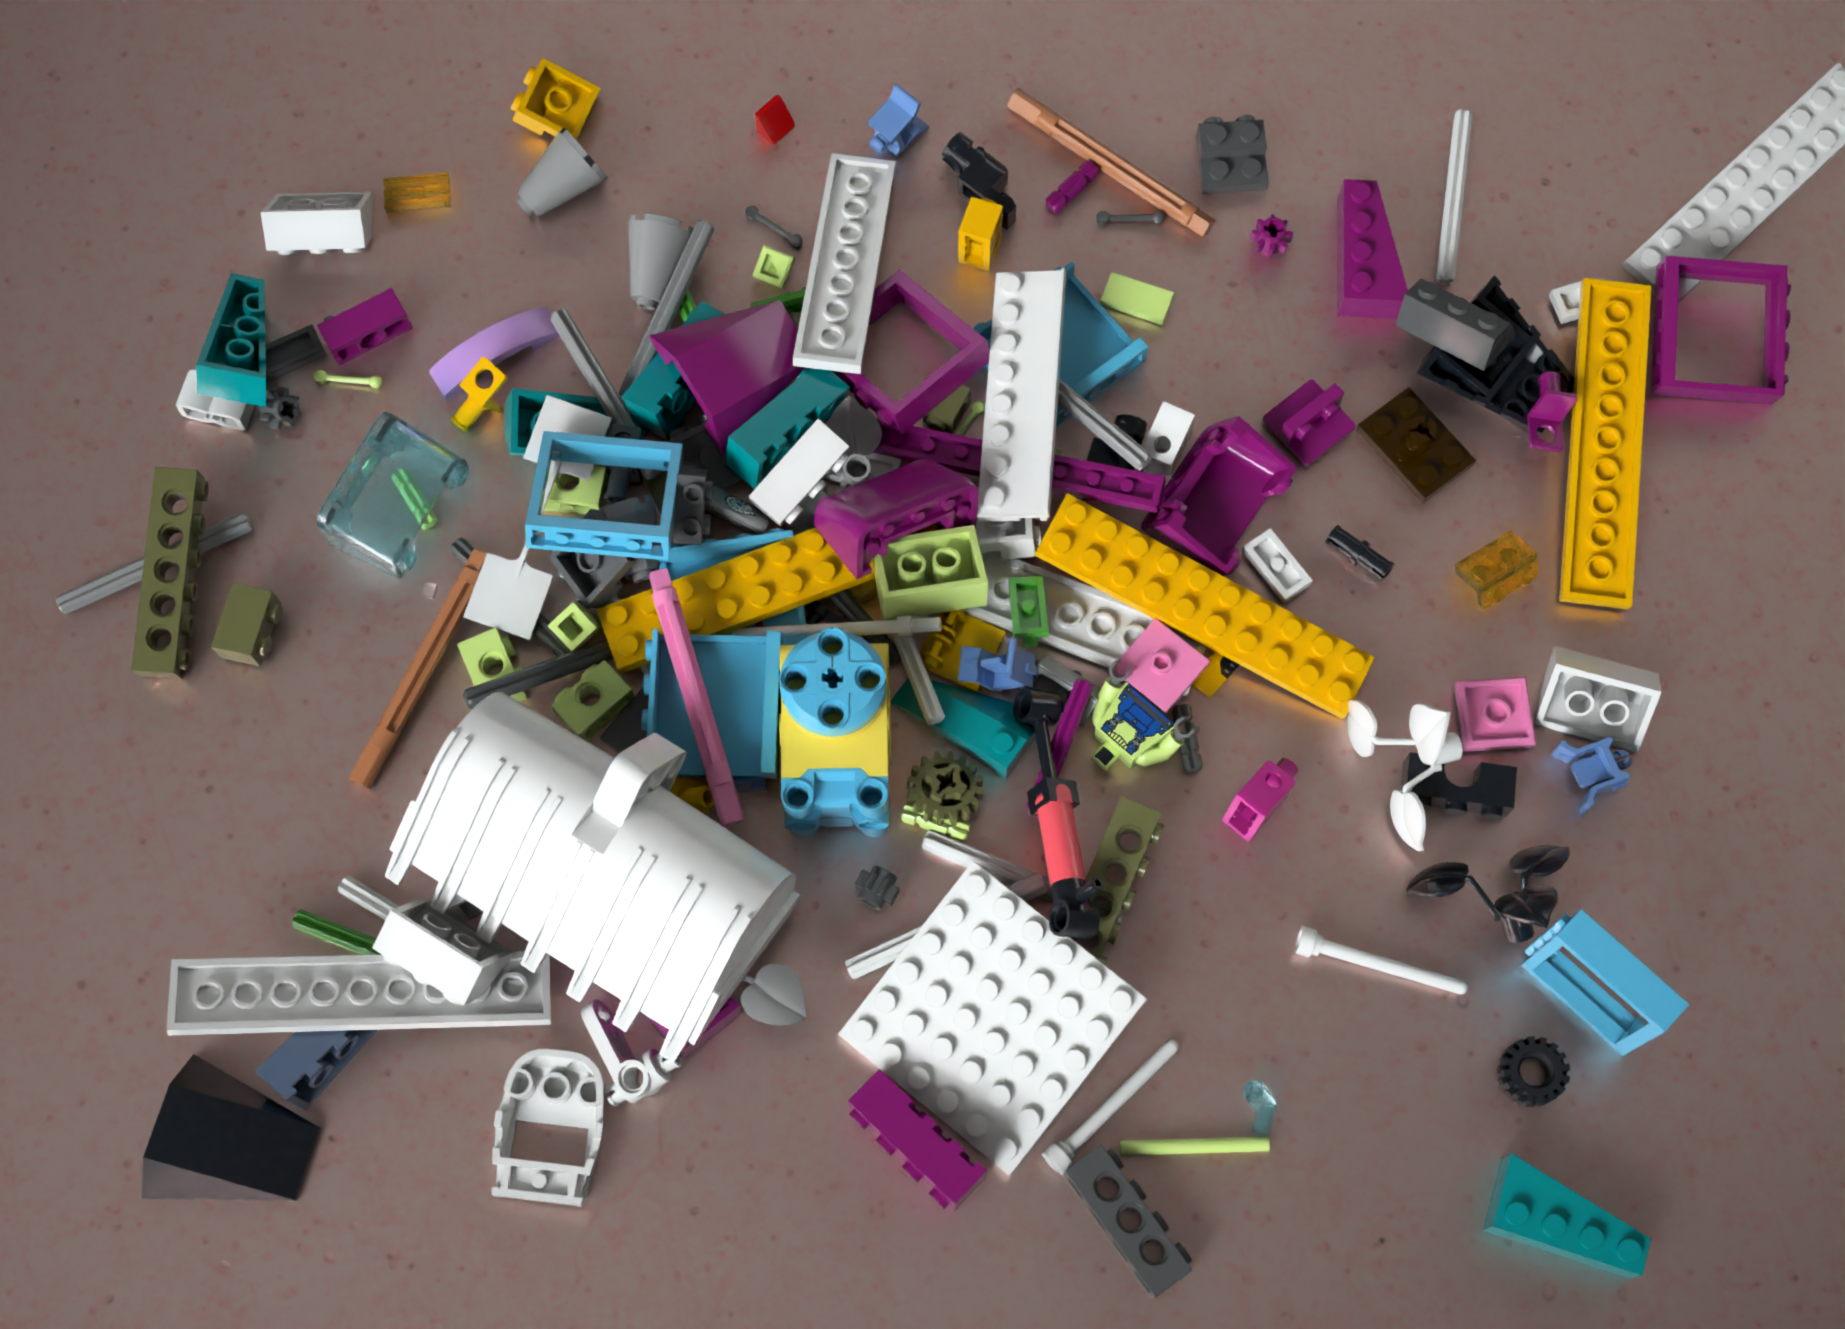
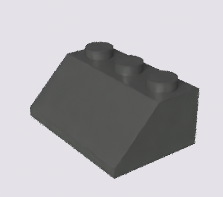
M1422 278L1405 293L1395 326L1483 371L1516 336L1511 323Z

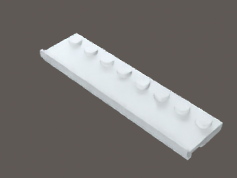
M1065 268L1055 271L996 273L977 512L979 522L1020 521V518H1040V521H1048V518H1050L1067 274Z

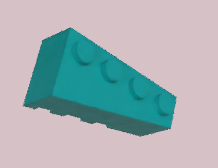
M702 301L695 310L689 313L682 326L722 316L725 313ZM659 353L621 396L635 423L667 441L670 440L669 433L678 428L696 401L695 396L674 362L666 366Z
M805 368L798 375L794 383L782 390L771 402L728 436L726 465L755 489L817 419L825 423L831 417L838 405L848 397L850 387L830 370Z

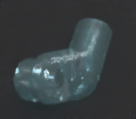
M1250 1080L1243 1087V1095L1256 1113L1251 1131L1259 1135L1269 1136L1277 1109V1102L1263 1082Z

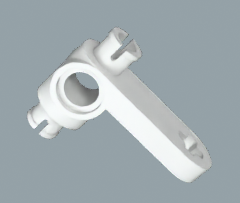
M595 999L581 1009L583 1021L614 1082L604 1086L605 1095L613 1093L607 1100L614 1107L619 1106L625 1100L630 1103H636L645 1096L656 1094L665 1083L672 1079L671 1071L682 1065L681 1056L672 1063L660 1055V1052L654 1048L649 1049L635 1059L620 1028L612 1024L614 1017L611 1011L602 1001ZM639 1069L644 1077L641 1086L637 1082V1072Z

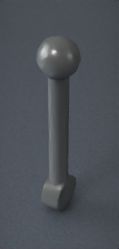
M756 206L746 208L745 212L749 220L757 219L789 239L794 247L802 244L803 239L799 234H791L759 214Z
M1100 211L1096 216L1097 223L1102 226L1108 224L1109 221H1153L1156 224H1160L1165 219V215L1161 211H1156L1153 214L1109 215L1106 211Z

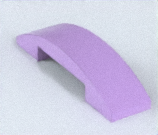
M546 307L532 309L506 318L473 335L441 358L429 372L447 399L463 390L459 384L481 357L488 358L496 365L528 346H531L534 351L558 338L560 335L550 320L551 315Z

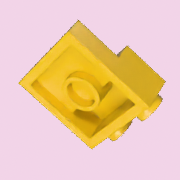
M542 57L537 68L532 65L530 66L523 83L528 85L525 94L518 91L510 108L516 112L512 121L541 136L544 131L556 136L562 128H565L577 140L601 88Z

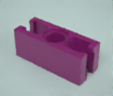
M392 288L317 325L339 366L413 329L404 308Z

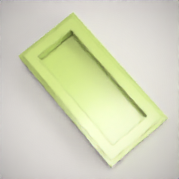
M1111 272L1100 304L1163 325L1174 292Z

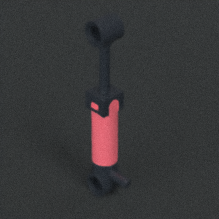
M1022 688L1014 699L1013 712L1018 722L1028 723L1031 727H1034L1043 779L1027 792L1030 815L1038 816L1053 901L1049 912V927L1056 936L1091 939L1098 931L1100 913L1098 907L1091 903L1089 898L1102 890L1103 883L1097 877H1093L1086 882L1073 810L1080 804L1076 781L1059 779L1056 775L1048 727L1056 725L1062 712V701L1058 693Z

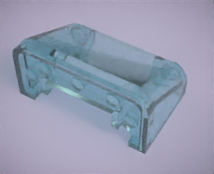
M387 411L383 412L372 425L322 505L317 517V527L330 546L401 580L404 573L413 568L417 559L415 546L412 542L444 488L452 490L456 486L463 485L469 473L467 461L401 418Z

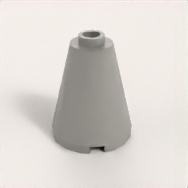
M562 128L517 190L520 198L516 202L529 216L535 212L540 217L602 183L608 176L565 128Z
M644 213L643 220H636V214H632L629 217L630 297L636 301L637 307L655 310L656 306L659 305L692 233L693 228L691 226L686 231L681 228L682 221L656 214Z

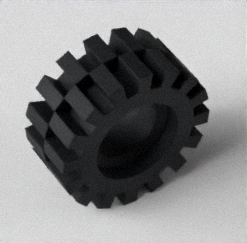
M1531 1036L1524 1040H1518L1505 1050L1506 1052L1499 1059L1501 1064L1497 1067V1074H1501L1498 1082L1500 1086L1504 1085L1507 1089L1504 1092L1507 1097L1512 1095L1515 1098L1513 1102L1517 1104L1526 1103V1107H1534L1535 1105L1543 1106L1553 1101L1565 1091L1566 1088L1564 1086L1570 1080V1076H1567L1570 1065L1564 1063L1563 1059L1567 1056L1564 1051L1559 1053L1556 1050L1559 1047L1554 1042L1548 1044L1546 1043V1038L1540 1037L1535 1039V1036ZM1535 1058L1544 1064L1547 1077L1542 1085L1533 1086L1523 1080L1520 1074V1066L1524 1059Z

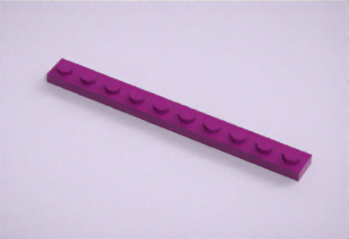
M877 419L882 430L881 443L873 453L898 458L909 463L920 459H930L958 473L980 477L983 440L912 426L901 435L891 425L886 424L884 426ZM1054 454L1052 492L1068 493L1075 497L1154 513L1158 512L1166 483L1165 476Z

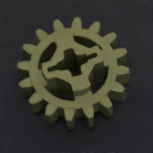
M936 751L932 761L925 756L921 757L920 766L913 765L911 770L912 777H908L907 789H910L908 790L907 800L914 802L913 812L924 811L925 822H928L932 817L937 818V826L940 827L944 819H949L952 826H956L957 817L959 816L963 820L968 821L971 813L970 810L974 812L979 810V800L983 799L984 789L981 788L983 776L976 775L977 765L973 764L967 767L965 765L967 757L964 755L959 760L953 759V751L948 752L947 758H942L940 753ZM924 792L929 794V799L925 796Z

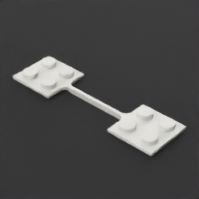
M547 395L523 459L537 463L543 431L606 436L612 418ZM551 460V475L546 485L541 515L557 476L569 474L589 481L595 464ZM526 542L520 557L515 560H508L487 552L463 618L493 628L496 627L498 630L530 640L554 575L531 568L527 564L526 557L530 548H526Z

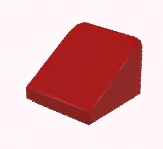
M778 94L755 113L757 132L773 145L795 127L791 114Z

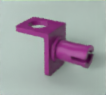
M1545 372L1540 375V378L1538 377L1540 398L1527 415L1529 445L1531 448L1561 452L1564 448L1561 422L1576 403L1577 395L1561 392V377L1557 372ZM1546 428L1550 430L1554 440L1551 442L1542 440L1537 434V429Z

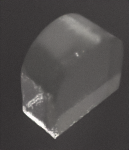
M425 583L421 589L423 595L427 598L435 599L438 585Z

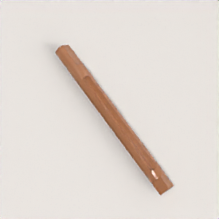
M1017 88L1013 92L1007 108L1085 160H1090L1098 169L1185 227L1190 228L1202 237L1210 232L1216 220L1200 210L1199 207L1022 89Z
M473 549L350 773L349 780L369 790L371 789L463 619L487 555L486 553Z

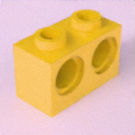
M970 198L959 228V263L990 271L1002 236V205H998L995 201L987 198Z

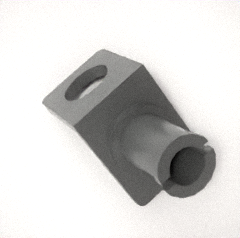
M611 424L609 425L606 437H617L621 434H627L632 439L641 440L642 429L635 426ZM604 465L609 476L604 498L609 504L626 500L629 483H642L643 477L639 468Z

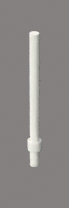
M912 615L898 616L897 620L741 628L733 631V635L766 636V631H781L782 636L806 633L808 637L826 628L835 627L857 636L898 634L899 637L914 636V633L941 631L942 624L940 617L914 619Z

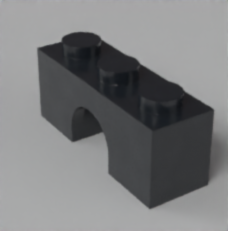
M1410 752L1403 762L1402 791L1403 786L1407 782L1430 768V765L1424 764L1420 760L1418 753ZM1481 762L1473 773V784L1468 787H1459L1448 780L1445 774L1444 763L1441 764L1442 771L1434 772L1411 790V792H1414L1419 797L1424 810L1436 807L1443 808L1446 813L1452 815H1465L1467 812L1481 814V817L1484 819L1501 820L1503 817H1507L1514 809L1517 767Z

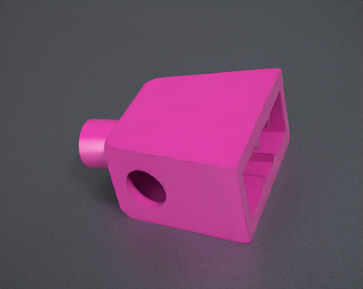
M1281 758L1277 764L1269 760L1266 761L1236 794L1222 821L1250 842L1282 805L1296 784L1293 777L1298 773L1297 766L1287 758Z

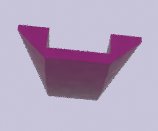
M780 300L649 335L651 342L666 366L674 362L709 419L703 426L720 454L726 450L728 436L771 402L806 368L793 366V354L798 328Z

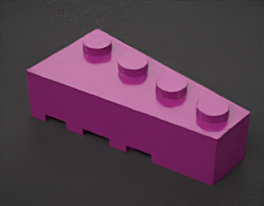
M1344 179L1337 199V316L1397 319L1408 288L1378 183L1375 180Z
M880 1069L848 1100L849 1106L853 1109L849 1113L850 1117L864 1130L870 1126L879 1135L875 1140L877 1144L890 1156L896 1152L905 1161L902 1166L904 1171L917 1183L922 1178L932 1188L928 1194L943 1209L949 1205L955 1211L986 1179L987 1170L978 1161L973 1165L969 1161L970 1157L965 1152V1149L955 1139L950 1137L946 1139L942 1135L943 1130L924 1111L919 1112L915 1108V1102Z

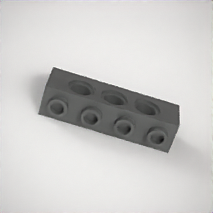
M1101 1144L1065 1170L1064 1177L1152 1300H1154L1193 1271L1188 1265L1192 1259L1180 1242L1174 1245L1165 1232L1169 1230V1227L1157 1211L1151 1214L1143 1200L1147 1197L1139 1184L1134 1179L1128 1182L1120 1171L1124 1165L1118 1155L1111 1148L1106 1151ZM1102 1179L1114 1181L1118 1188L1117 1195L1113 1198L1101 1196L1097 1189L1098 1182ZM1124 1210L1135 1211L1140 1218L1139 1227L1135 1230L1124 1228L1120 1222L1121 1212ZM1155 1241L1162 1247L1163 1255L1160 1261L1152 1262L1145 1258L1143 1254L1144 1243Z

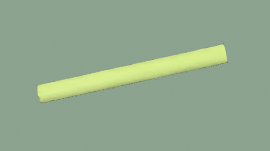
M1268 1136L1120 1141V1156L1265 1152L1270 1150Z

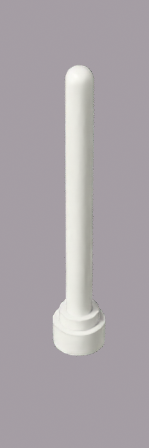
M1302 926L1297 937L1295 954L1310 957L1311 955L1318 956L1321 953L1456 994H1465L1468 990V984L1464 980L1325 940L1323 935L1317 934V930L1310 927Z
M1172 1039L1167 1040L1065 1142L1052 1143L1042 1153L1046 1162L1057 1173L1064 1175L1065 1170L1073 1165L1072 1160L1076 1157L1074 1153L1178 1051V1043Z

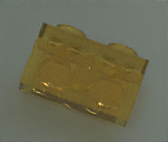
M1509 531L1455 564V572L1477 592L1478 605L1482 609H1486L1492 604L1502 601L1507 595L1520 587L1530 584L1538 577L1537 553L1512 531Z

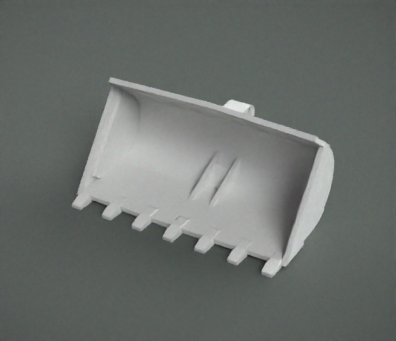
M495 692L479 702L466 715L457 728L449 734L430 768L417 800L412 799L389 849L393 854L385 874L387 879L399 885L409 872L411 866L414 865L439 882L430 904L435 910L444 915L457 894L482 910L483 915L475 935L488 944L493 940L502 924L528 940L529 943L521 965L531 972L535 973L547 953L572 968L575 972L566 994L579 1003L584 999L593 982L621 999L612 1024L624 1032L630 1029L639 1012L669 1029V1032L659 1054L672 1063L679 1057L687 1042L695 1045L798 905L800 894L794 891L796 875L670 792L686 758L687 752L661 735L653 733L623 750L614 758L503 692Z

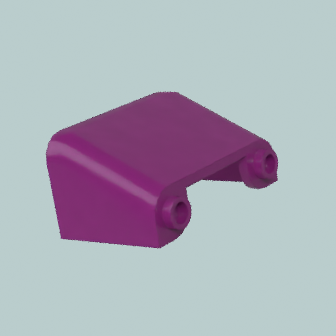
M1240 416L1213 423L1197 438L1165 486L1158 512H1148L1142 521L1141 529L1158 542L1222 576L1230 575L1238 568L1241 562L1239 559L1241 552L1235 545L1265 499L1275 494L1281 495L1289 489L1293 482L1291 477L1298 467Z
M930 459L915 460L910 464L835 494L825 496L819 501L815 510L814 526L853 576L859 579L872 573V568L869 564L877 554L881 557L888 555V542L939 521L946 529L974 525L976 530L979 489L968 477Z

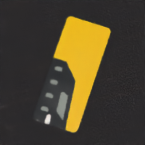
M1214 652L1209 657L1210 663L1208 667L1192 684L1208 698L1215 694L1239 666L1236 662L1217 652Z

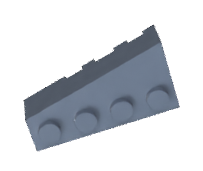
M377 1030L295 1032L254 1072L284 1099L307 1110Z

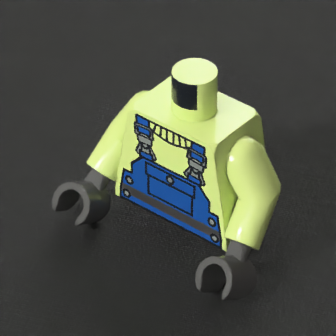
M1121 659L1114 661L1110 665L1109 674L1111 678L1106 679L1097 695L1099 700L1094 707L1092 722L1096 727L1094 737L1102 745L1091 758L1105 771L1117 759L1129 768H1133L1137 764L1148 766L1164 762L1184 744V738L1194 737L1200 731L1199 726H1195L1189 733L1185 731L1184 723L1191 716L1181 717L1174 723L1129 683L1126 682L1122 686L1120 682L1132 675L1133 667L1130 666L1125 675H1120L1116 667Z

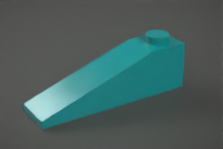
M907 678L890 701L891 704L1005 780L1036 738L1034 727H1031L1028 723L1018 722L1015 719L1013 702L931 680L945 718L942 722L929 725L923 716L910 680Z

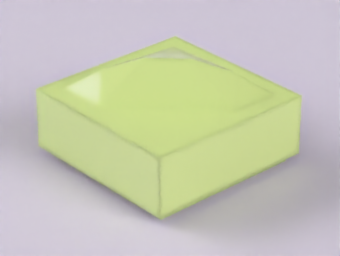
M763 245L752 277L785 289L796 258Z

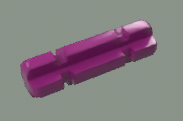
M1090 160L1085 161L1078 167L1079 171H1074L1057 187L1058 191H1053L1046 198V206L1051 211L1059 213L1066 206V202H1071L1087 186V182L1091 183L1098 176L1099 169Z

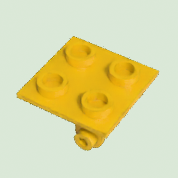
M965 609L938 613L937 617L941 618L942 629L941 631L928 633L919 651L923 664L927 671L977 692L980 687L979 684L958 681L961 647L981 648L995 655L1006 631L963 613Z

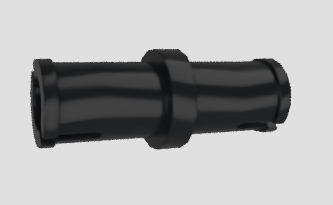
M1340 525L1334 527L1325 541L1326 544L1331 545L1350 558L1349 563L1354 566L1360 565L1379 578L1380 581L1385 580L1395 565L1394 562L1389 561L1370 548L1371 543L1366 540L1361 542L1342 529Z

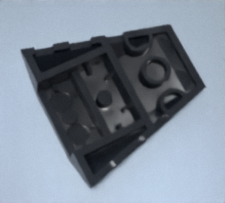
M1494 275L1474 296L1470 303L1487 312H1492L1499 318L1511 323L1516 332L1515 338L1484 371L1433 346L1422 360L1416 373L1528 429L1527 415L1540 398L1538 377L1540 378V375L1545 372H1557L1561 377V392L1573 393L1574 377L1552 349L1548 350L1539 339L1541 334L1534 325L1529 326L1518 311L1521 308L1513 298L1509 299L1499 287L1502 285L1501 282ZM1545 428L1537 429V434L1540 435Z
M193 1054L169 1084L143 1156L142 1198L297 1201L321 1128Z

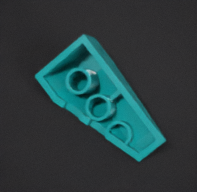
M512 388L505 401L504 435L509 455L524 456L547 395L605 416L608 415L597 397ZM636 423L642 429V435L644 436L646 429Z

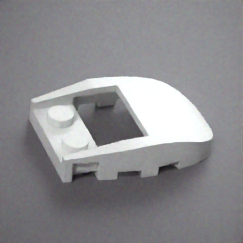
M536 1049L524 1054L513 1064L503 1088L505 1093L500 1109L496 1110L493 1125L496 1127L495 1147H493L492 1164L497 1166L496 1187H492L491 1195L501 1198L506 1197L582 1207L600 1154L604 1101L602 1075L597 1065L581 1053L555 1049ZM517 1121L589 1129L583 1167L511 1158Z

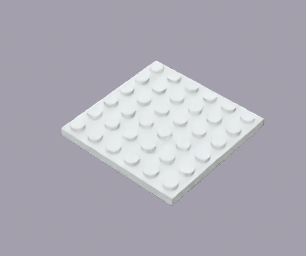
M972 861L838 1035L1010 1176L1148 998L1070 937L1054 935L1050 930L1049 920L978 863Z

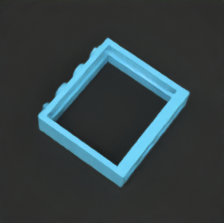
M543 431L525 521L526 548L669 561L675 518L677 474L682 465L683 444ZM551 460L668 471L660 526L541 515ZM537 532H544V533H545V535H536V534H537ZM652 542L661 543V546L652 545Z
M1582 909L1572 917L1565 913L1524 951L1529 957L1521 966L1622 1056L1666 1032L1689 1006L1688 1002ZM1562 946L1565 947L1641 1016L1636 1019L1559 949Z

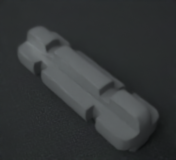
M1181 704L1173 707L1172 716L1174 723L1181 717L1191 716L1184 723V729L1189 733L1195 727V723L1191 722L1193 718L1191 706L1189 704ZM1197 735L1184 738V744L1179 748L1180 754L1184 755L1181 760L1183 770L1186 773L1200 771L1203 767L1201 754L1198 753L1200 747Z

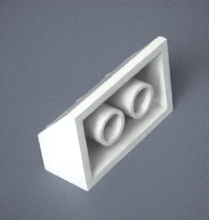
M373 191L276 194L261 211L266 251H277L281 255L294 254L298 250H310L313 254L327 253L330 249H343L345 253L362 251L372 239Z
M817 419L748 496L750 502L779 526L785 521L789 525L792 524L804 510L799 505L809 495L814 499L827 484L823 481V478L831 470L837 473L843 467V463L848 457L846 453L849 451V445L821 420Z
M1554 646L1543 677L1534 725L1597 742L1612 737V746L1638 752L1662 692L1659 673Z
M425 897L390 910L372 948L381 953L386 962L395 966H401L413 973V978L418 982L432 985L443 992V996L452 1003L466 1005L479 998L514 953L495 940H492L489 944L475 935L477 929L448 911L443 915L430 906L432 901Z

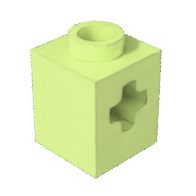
M579 601L572 602L548 625L571 652L580 649L603 628L601 621L589 608H585Z

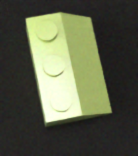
M974 525L905 535L888 542V555L881 557L877 554L873 558L877 593L883 620H895L898 616L912 615L915 617L987 605L988 579Z

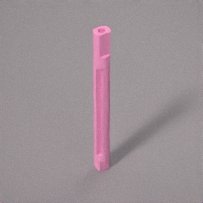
M667 568L652 571L649 575L654 592L652 597L720 825L725 828L745 821V817L676 588L672 586Z

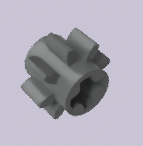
M277 387L276 391L266 389V407L259 406L261 414L259 419L270 421L269 426L273 429L281 430L283 425L293 427V421L302 413L298 404L299 396L289 395V388Z
M876 865L873 866L870 873L862 869L854 883L856 885L855 888L860 890L857 899L876 910H881L884 903L893 906L900 892V888L894 885L897 877L890 871Z

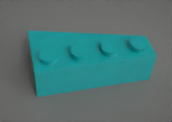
M234 273L230 274L196 364L197 394L266 407L265 280Z
M1510 1153L1501 1158L1483 1231L1628 1279L1643 1276L1651 1238L1514 1154Z

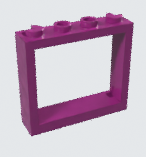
M1666 256L1656 266L1651 395L1770 405L1783 397L1785 394V384L1789 382L1788 375L1784 374L1785 362L1788 359L1790 350L1789 343L1785 342L1786 329L1789 327L1791 317L1790 310L1786 309L1787 297L1791 291V284H1788L1787 278L1788 266ZM1679 278L1765 285L1762 387L1675 380Z
M899 269L875 288L869 326L898 302H902L960 351L897 403L862 374L832 372L850 387L849 390L854 394L855 399L866 410L870 407L884 426L886 424L891 425L902 435L989 363L990 351L987 340Z

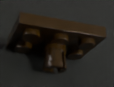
M1410 387L1359 423L1356 431L1422 504L1470 469L1476 462V459Z

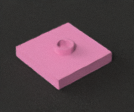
M1155 618L1121 656L1116 670L1120 675H1125L1127 669L1132 666V675L1122 682L1124 684L1126 682L1129 683L1166 715L1208 667L1210 661Z
M1526 677L1456 681L1454 689L1463 752L1533 748L1536 745Z

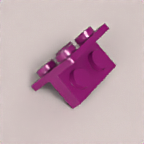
M1313 379L1306 382L1271 409L1262 419L1263 423L1306 467L1354 431L1356 424L1341 409L1340 403L1344 391L1336 383L1324 391Z

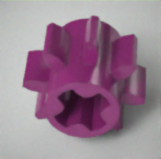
M1274 214L1265 221L1258 219L1255 227L1256 230L1252 231L1250 237L1251 241L1257 242L1255 252H1262L1268 255L1269 258H1272L1278 252L1285 254L1288 247L1287 243H1290L1293 237V232L1286 231L1288 221L1275 218Z

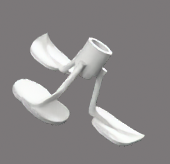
M1356 699L1349 700V712L1347 714L1348 735L1351 745L1360 756H1371L1374 753V744L1416 745L1420 760L1424 764L1430 765V768L1407 782L1403 786V791L1400 789L1394 790L1390 801L1392 821L1400 837L1415 850L1425 851L1423 847L1426 830L1425 811L1419 797L1414 792H1411V790L1434 772L1442 771L1441 764L1461 759L1463 748L1460 738L1454 732L1447 733L1451 712L1436 709L1424 703L1416 704L1412 707L1409 717V728L1412 738H1380L1375 735L1377 720L1371 709L1362 701Z

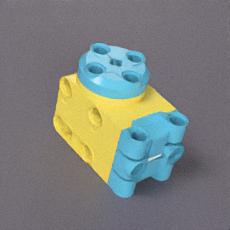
M830 627L806 637L797 645H780L779 682L781 714L779 732L784 827L799 838L811 837L816 833L819 826L847 827L856 825L868 836L878 837L883 835L890 826L891 687L889 644L868 643L855 634Z

